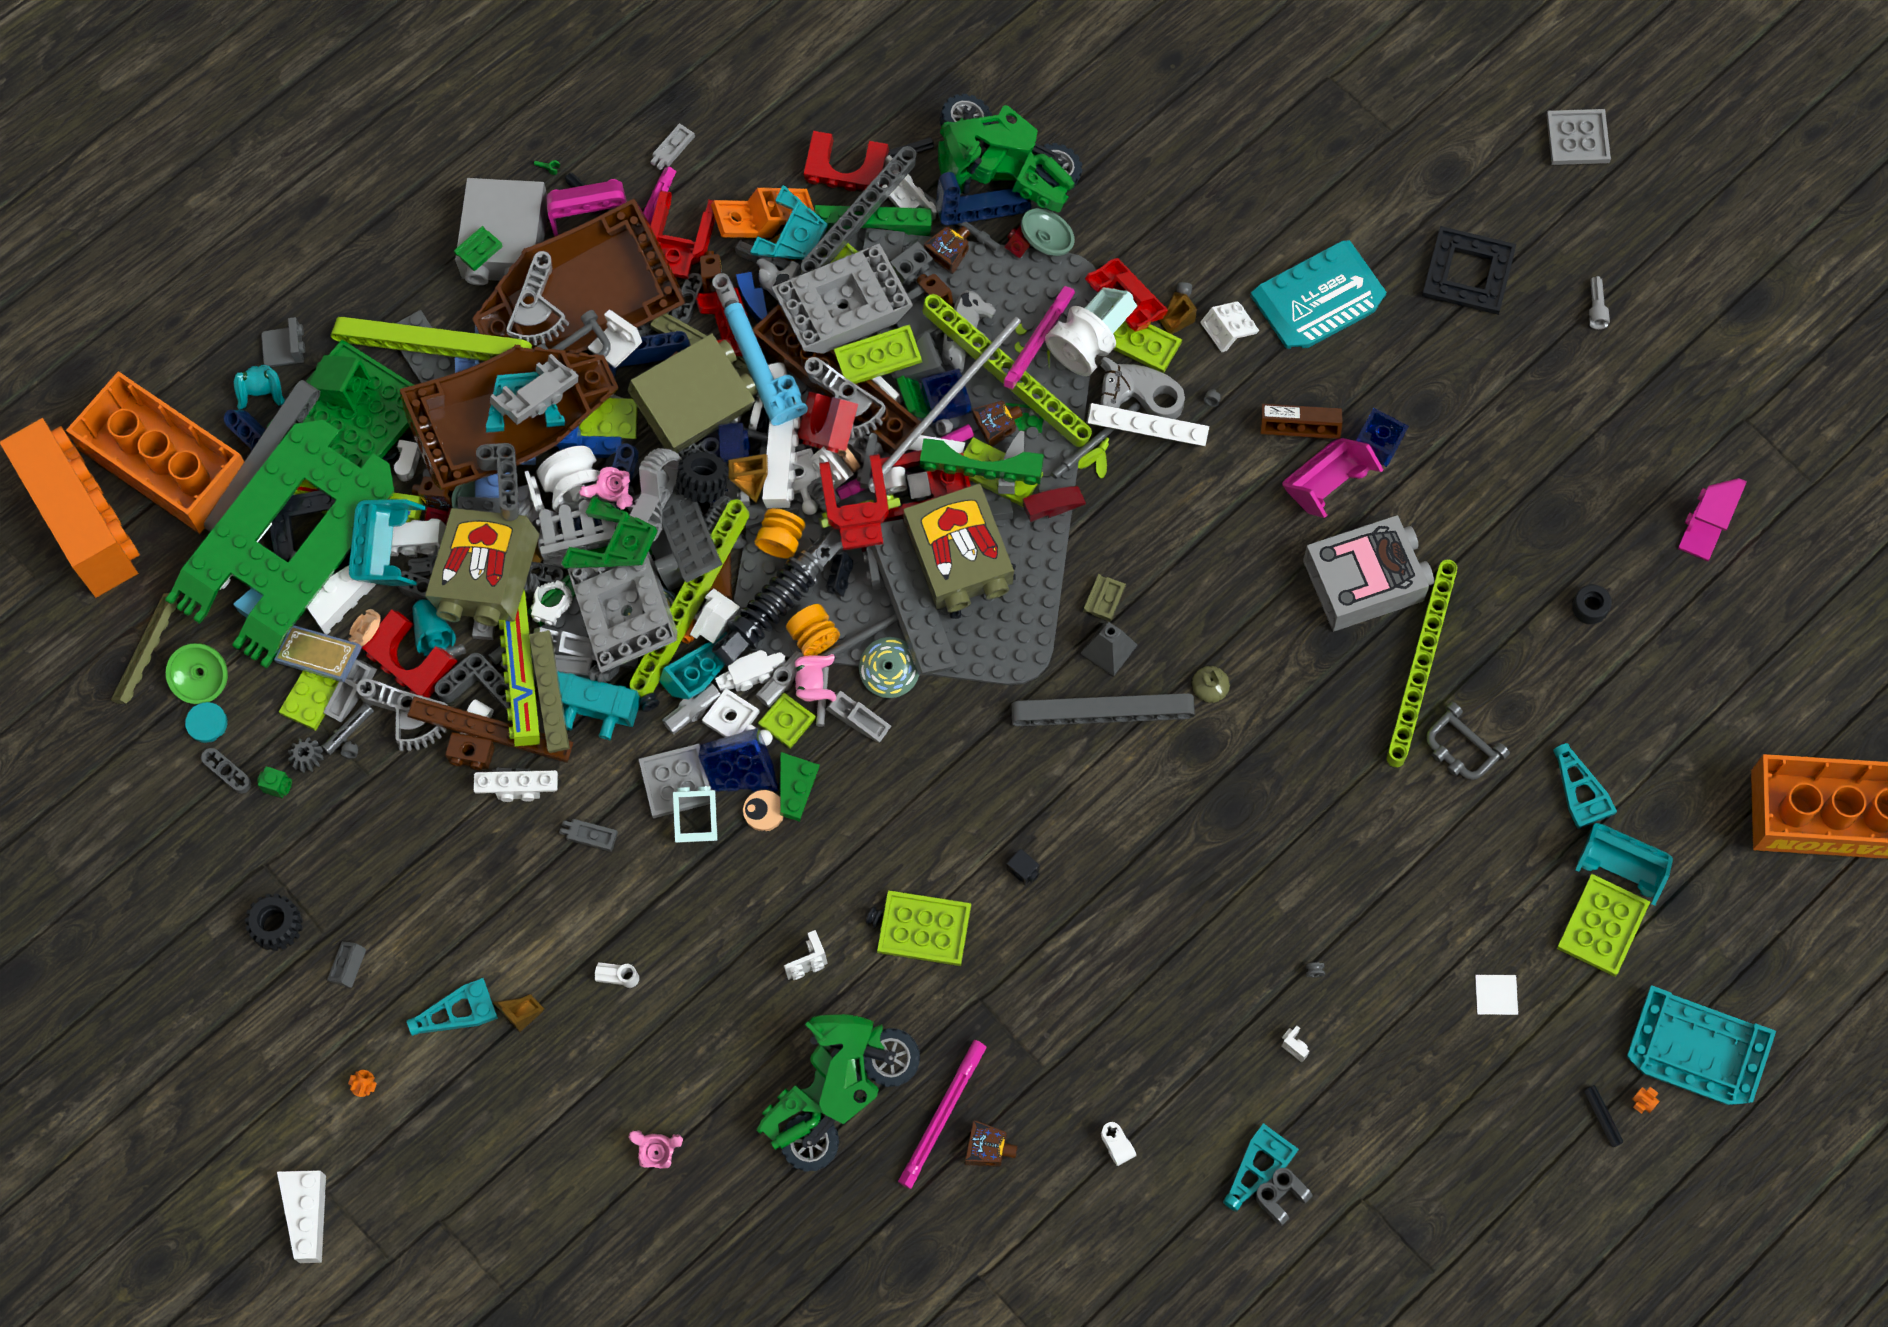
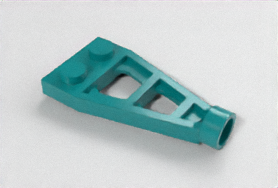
M1565 743L1553 749L1559 763L1568 810L1577 829L1616 814L1617 810L1607 791L1573 750H1571L1569 744ZM1575 766L1583 775V779L1571 782L1567 770ZM1581 785H1587L1594 792L1595 798L1579 803L1575 790Z
M481 978L461 986L420 1015L406 1021L411 1035L414 1036L419 1033L479 1026L498 1017L485 980ZM461 999H467L472 1009L471 1015L468 1017H455L452 1013L453 1005ZM442 1009H446L449 1020L444 1023L434 1024L432 1015ZM421 1022L422 1027H419L417 1023Z
M1263 1123L1251 1139L1230 1193L1227 1194L1223 1203L1231 1210L1237 1212L1242 1203L1257 1192L1260 1185L1272 1179L1276 1170L1287 1167L1299 1149ZM1258 1151H1263L1274 1159V1164L1266 1171H1260L1253 1165L1254 1157ZM1248 1170L1259 1177V1180L1251 1188L1241 1184V1180Z

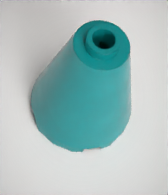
M429 600L417 601L412 608L417 651L424 653V656H428L435 646L444 650L449 645L452 647L456 641L452 628L445 620L436 615L437 609Z

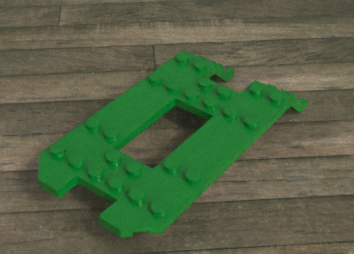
M325 420L294 424L183 566L172 591L165 600L169 604H173L179 594H183L184 598L177 605V609L182 611L191 600L184 611V614L188 616L198 604L201 606V609L195 614L194 620L201 623L207 616L219 589L230 575L261 594L262 598L249 613L239 636L232 646L240 649L246 639H250L251 643L244 650V654L249 656L258 645L251 656V659L254 661L259 658L263 649L268 651L266 657L261 661V666L264 668H268L275 659L287 633L351 551L357 504L363 500H390L395 493L390 464L372 453L362 468L331 449L330 446L339 436L340 430ZM305 480L334 499L335 503L292 559L286 562L258 543L257 540Z

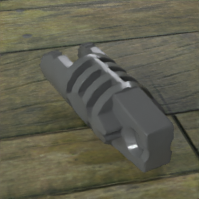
M723 495L715 501L704 516L710 534L730 502L727 495Z

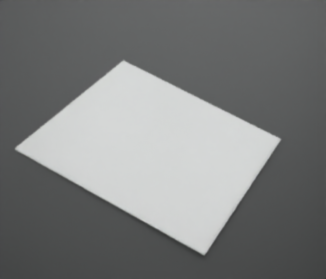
M1475 975L1477 1014L1518 1015L1516 975Z

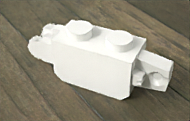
M760 650L736 659L735 662L728 666L729 671L715 678L720 692L726 688L728 690L735 688L736 691H746L755 684L767 683L773 677L774 671L786 663L785 655L779 652L767 656L766 652Z

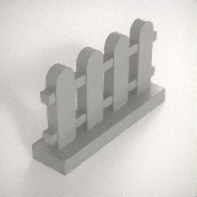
M601 497L599 498V500L603 502L606 501L616 508L615 502L611 503V501L605 500ZM587 500L579 503L578 511L572 512L568 505L560 506L559 515L552 516L548 509H543L539 513V519L536 520L537 526H541L543 538L539 539L540 544L545 545L540 547L541 555L544 560L565 556L569 547L583 550L606 547L614 534L616 522L601 520L602 525L595 527L594 518L588 517L585 513L590 504ZM573 518H581L582 530L575 531ZM561 521L563 534H555L554 522Z

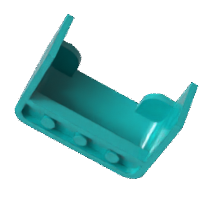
M407 499L363 500L359 502L356 506L349 564L350 577L360 582L388 586H417V581L401 577V570L397 566L390 565L393 527L405 524L408 518V510H425V506Z
M1595 823L1575 870L1579 872L1582 867L1592 871L1601 867L1638 884L1642 895L1652 897L1651 904L1655 906L1669 878L1673 858L1662 850L1608 826Z

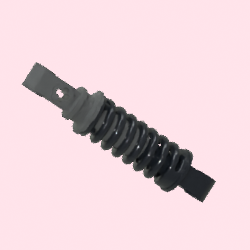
M828 526L806 551L803 550L800 553L798 559L789 557L784 567L777 571V577H771L769 584L762 587V592L755 594V600H749L747 607L740 610V616H734L727 622L730 631L712 648L714 655L725 666L735 662L747 646L755 650L758 647V642L765 638L761 628L769 632L773 629L768 620L778 624L780 619L777 615L786 616L787 610L785 607L787 606L792 609L794 607L792 600L800 601L802 599L799 592L808 593L809 587H813L818 583L815 576L823 571V566L842 548L840 531L832 526Z

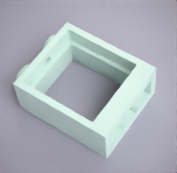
M1103 287L1085 309L1099 317L1111 332L1114 333L1137 307V304L1134 302V297L1130 292Z
M711 786L698 787V791H690V787L677 788V792H673L675 842L717 840L715 790H711ZM710 796L712 832L680 834L679 797Z

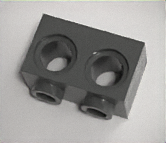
M916 242L890 261L903 286L905 283L907 285L911 284L916 279L917 274L920 273L922 275L930 269L929 264L933 258L919 242Z

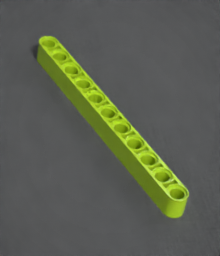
M935 294L926 297L922 309L923 314L977 360L992 342L941 297ZM929 304H933V305H935L937 308L933 309V308H930L928 305H929ZM943 317H949L951 321H945ZM958 330H964L966 334H960ZM972 343H979L981 347H975ZM997 348L992 354L996 360L988 359L982 366L1004 384L1007 373L1002 369L1007 368L1010 370L1014 361L1001 349ZM1025 371L1019 381L1024 382L1026 386H1020L1017 383L1010 390L1073 445L1083 447L1091 436V428ZM1032 394L1039 395L1041 399H1035ZM1047 407L1054 408L1055 412H1050ZM1062 420L1069 421L1070 425H1065ZM1077 433L1084 434L1085 438H1080Z
M337 317L331 333V337L338 342L344 340L350 344L487 361L514 347V344L532 349V344L522 339L347 317Z
M738 499L731 500L727 504L711 533L715 546L717 547V545L722 544L719 548H716L722 564L727 559L749 518L748 509ZM723 565L688 583L684 582L670 607L677 629V641L645 654L630 680V688L637 690L640 698L654 692L660 681L663 668L670 663ZM690 596H693L691 600L687 601ZM664 648V651L658 654V652ZM652 666H654V669H653L652 671L648 672L649 669H650ZM642 684H645L642 689H639Z
M1452 560L1442 561L1436 573L1387 754V762L1392 767H1401L1408 755L1457 573V565ZM1442 570H1449L1451 574H1445ZM1442 587L1447 592H1440L1437 588ZM1433 606H1440L1442 610H1435ZM1432 623L1436 625L1437 628L1432 629L1428 626V624ZM1423 642H1429L1432 646L1426 647L1423 645ZM1418 660H1424L1427 665H1420ZM1418 678L1422 681V683L1417 684L1413 681V679ZM1408 697L1416 698L1417 702H1410ZM1408 715L1412 720L1406 721L1402 716ZM1398 734H1404L1407 739H1400ZM1398 752L1402 755V758H1395L1392 753Z

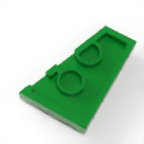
M780 752L781 816L800 822L819 770V764Z

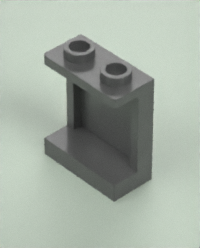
M919 286L907 293L913 306L895 324L897 328L910 325L915 342L927 332L934 338H938L944 333L923 314L922 309L925 297L923 289Z

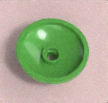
M191 643L180 647L171 655L166 666V680L171 691L179 699L191 704L206 703L217 698L224 690L228 679L227 665L223 657L214 648L201 643ZM198 668L203 670V675L198 673Z

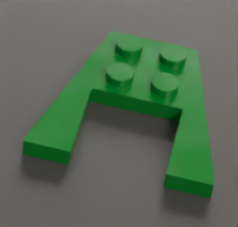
M593 496L585 512L587 516L616 522L618 525L604 554L569 547L561 563L564 568L642 565L658 532L656 527L637 517L634 518L627 512L613 507L612 504L606 501L603 502L598 497Z

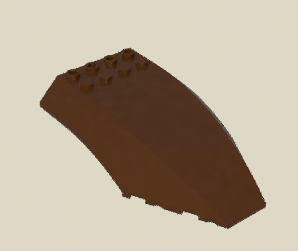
M632 199L565 233L524 248L520 257L512 264L508 273L503 276L495 287L494 292L488 300H485L482 308L477 311L472 319L480 334L512 338L507 335V326L524 286L535 254L541 251L547 252L551 256L553 268L541 296L564 313L565 319L569 322L568 326L562 324L564 332L557 330L558 337L551 334V342L548 341L547 337L544 338L548 349H552L585 326L581 316L589 310L595 311L598 316L596 321L604 332L608 328L604 314L609 309L638 328L686 303L681 288L647 218L636 200ZM528 296L524 298L523 302L529 305L534 302V299ZM551 312L546 320L537 325L526 326L514 322L511 332L521 335L540 334L552 328L560 318ZM591 330L564 349L565 353L577 354L588 350V346L597 338V335ZM537 340V346H534L533 341H529L532 344V349L541 344V340Z
M514 344V347L468 369L400 389L406 419L433 483L440 490H444L497 474V470L484 471L478 467L476 450L484 444H511L515 449L516 466L557 445L618 390L619 387L604 355H588L581 352L580 354L565 353V350H545L541 347L531 349ZM550 354L564 366L572 369L579 375L578 383L563 392L561 401L556 404L559 413L565 419V426L546 427L544 413L534 418L529 416L518 425L508 415H504V431L486 433V423L491 407L490 396L494 392L497 375L536 372V364L540 363L543 365L548 362Z

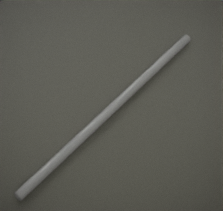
M1014 317L883 464V477L1021 323L1018 317Z

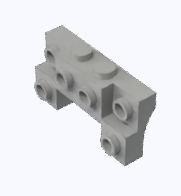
M550 354L548 362L543 365L540 363L536 364V372L540 375L539 377L518 390L517 395L507 386H504L500 395L496 397L492 394L490 396V404L503 416L508 415L518 425L529 416L534 418L537 415H541L549 406L559 403L563 397V392L578 383L579 375L572 369L564 366Z

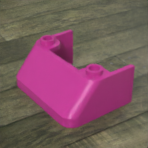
M616 179L569 189L552 190L546 196L547 211L554 237L558 236L555 218L616 208L627 202L623 184Z
M1340 438L1328 444L1286 478L1282 484L1290 496L1308 514L1325 518L1327 514L1323 508L1325 506L1323 499L1350 477L1360 479L1365 477L1369 470L1382 472L1384 469L1369 444Z
M1737 478L1708 485L1707 489L1702 488L1698 497L1700 502L1694 513L1688 514L1684 523L1688 526L1678 549L1709 561L1721 531H1726L1747 481Z

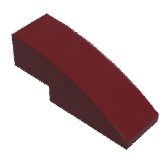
M1078 486L1057 488L1023 498V507L1030 522L1045 516L1051 518L1086 505Z

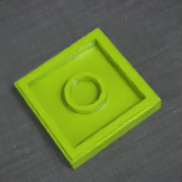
M783 693L758 722V725L764 730H768L773 737L791 749L813 723L816 716Z

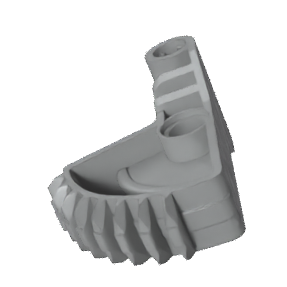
M541 251L535 254L506 331L507 335L512 338L528 342L533 341L534 346H537V340H541V344H545L544 338L546 337L551 342V334L558 337L557 330L565 331L562 324L565 326L569 325L564 313L541 296L553 269L551 256L547 252ZM528 296L534 299V302L529 305L523 302L524 298ZM551 312L560 318L552 328L540 334L521 335L511 332L514 322L526 326L537 325L546 320Z
M811 357L806 361L805 369L812 383L818 384L835 395V398L858 404L855 417L864 413L872 402L880 407V410L872 419L864 424L852 427L850 434L852 439L855 438L854 433L857 432L859 437H862L861 431L864 430L867 435L870 434L868 429L870 427L874 431L877 430L876 422L879 425L883 424L880 419L886 410L883 402L846 379L819 358ZM847 388L854 390L850 396L843 395V392Z
M663 448L654 449L641 462L639 467L641 495L639 499L634 501L635 505L628 507L630 516L637 517L656 527L658 532L654 541L662 531V510L677 484L679 461L682 460L678 453Z
M362 679L358 682L356 689L363 703L396 712L395 739L400 751L404 750V746H407V750L411 751L413 745H415L416 750H419V744L421 743L426 748L428 747L426 741L430 740L434 744V736L441 739L439 732H447L446 728L436 725L430 732L421 737L401 739V729H415L426 723L407 717L410 707L405 708L402 706L405 700H413L415 696L443 705L447 704L402 691L371 679Z

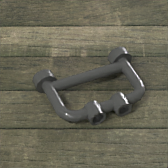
M589 310L581 316L585 326L552 349L564 350L591 330L595 332L603 344L602 350L597 353L598 355L606 357L611 350V344L596 321L598 319L597 314L594 310ZM540 344L537 346L545 350H548L545 344Z
M1452 701L1445 707L1447 712L1427 733V743L1434 750L1432 753L1433 758L1438 762H1442L1444 759L1449 764L1447 767L1448 771L1454 776L1460 773L1467 779H1479L1499 759L1504 760L1510 754L1509 750L1499 742L1491 748L1458 719L1463 711ZM1448 722L1489 757L1476 771H1469L1460 760L1455 759L1444 746L1439 745L1435 741V735Z

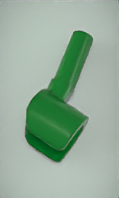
M556 160L551 161L549 164L539 161L534 162L536 166L549 169L552 175L558 173V170L552 167L560 168V163Z

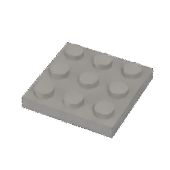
M1605 109L1547 111L1552 165L1610 163L1611 156Z
M699 744L639 759L653 818L674 813L673 792H677V788L690 787V791H698V787L709 786ZM710 796L679 797V812L710 804Z

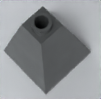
M929 332L925 333L916 342L922 363L891 372L894 381H897L901 376H904L905 379L908 377L918 381V383L950 381L939 348Z
M1104 622L1083 649L1081 655L1114 677L1136 649L1137 644L1122 630L1110 622Z

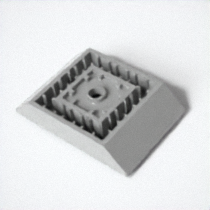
M880 243L772 287L803 350L816 353H826L892 326L913 306ZM841 303H846L848 307L845 309L838 308V305Z
M649 551L643 564L640 566L568 569L601 673L677 641V629L655 563ZM627 608H632L630 615L623 616Z

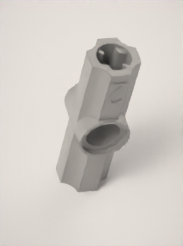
M796 651L782 667L777 668L773 673V677L756 694V697L762 704L770 707L784 691L792 687L797 673L795 661L799 657L804 656L801 652ZM782 676L788 677L784 682L778 681Z
M710 683L704 691L689 700L683 699L679 703L678 708L662 721L666 728L674 735L690 721L695 722L700 719L705 710L715 703L721 694Z

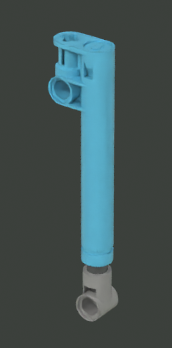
M724 273L717 274L713 278V286L722 307L725 309L724 314L752 380L756 385L771 424L775 426L781 425L802 416L807 412L808 407L805 403H802L801 393L795 379L790 375H784L777 379L773 378L742 304L739 303L728 275Z

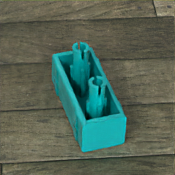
M558 671L567 730H572L576 714L604 720L598 736L605 740H611L615 723L633 727L640 705L639 700L641 699L637 690L621 685L616 686L596 680L592 681L572 673L567 674Z

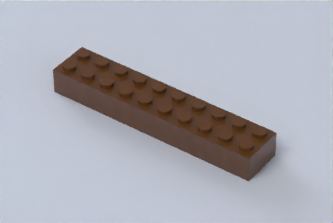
M778 304L753 328L760 347L779 363H784L787 370L815 393L835 398V395L818 384L812 383L805 369L806 361L811 357H817L842 375L834 349L826 353L804 351L784 311ZM871 380L857 383V386L883 402L886 407L884 414L880 418L883 424L879 425L876 422L877 430L874 431L872 427L868 429L870 434L875 433L877 435V442L882 445L883 450L892 455L921 421ZM847 388L844 390L843 395L850 396L854 390ZM872 402L864 413L855 417L853 424L859 426L866 423L878 413L880 407Z

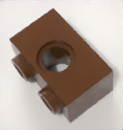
M452 732L445 755L450 764L460 767L463 764L478 771L482 769L488 770L495 746L492 740ZM468 750H474L472 755L465 756Z

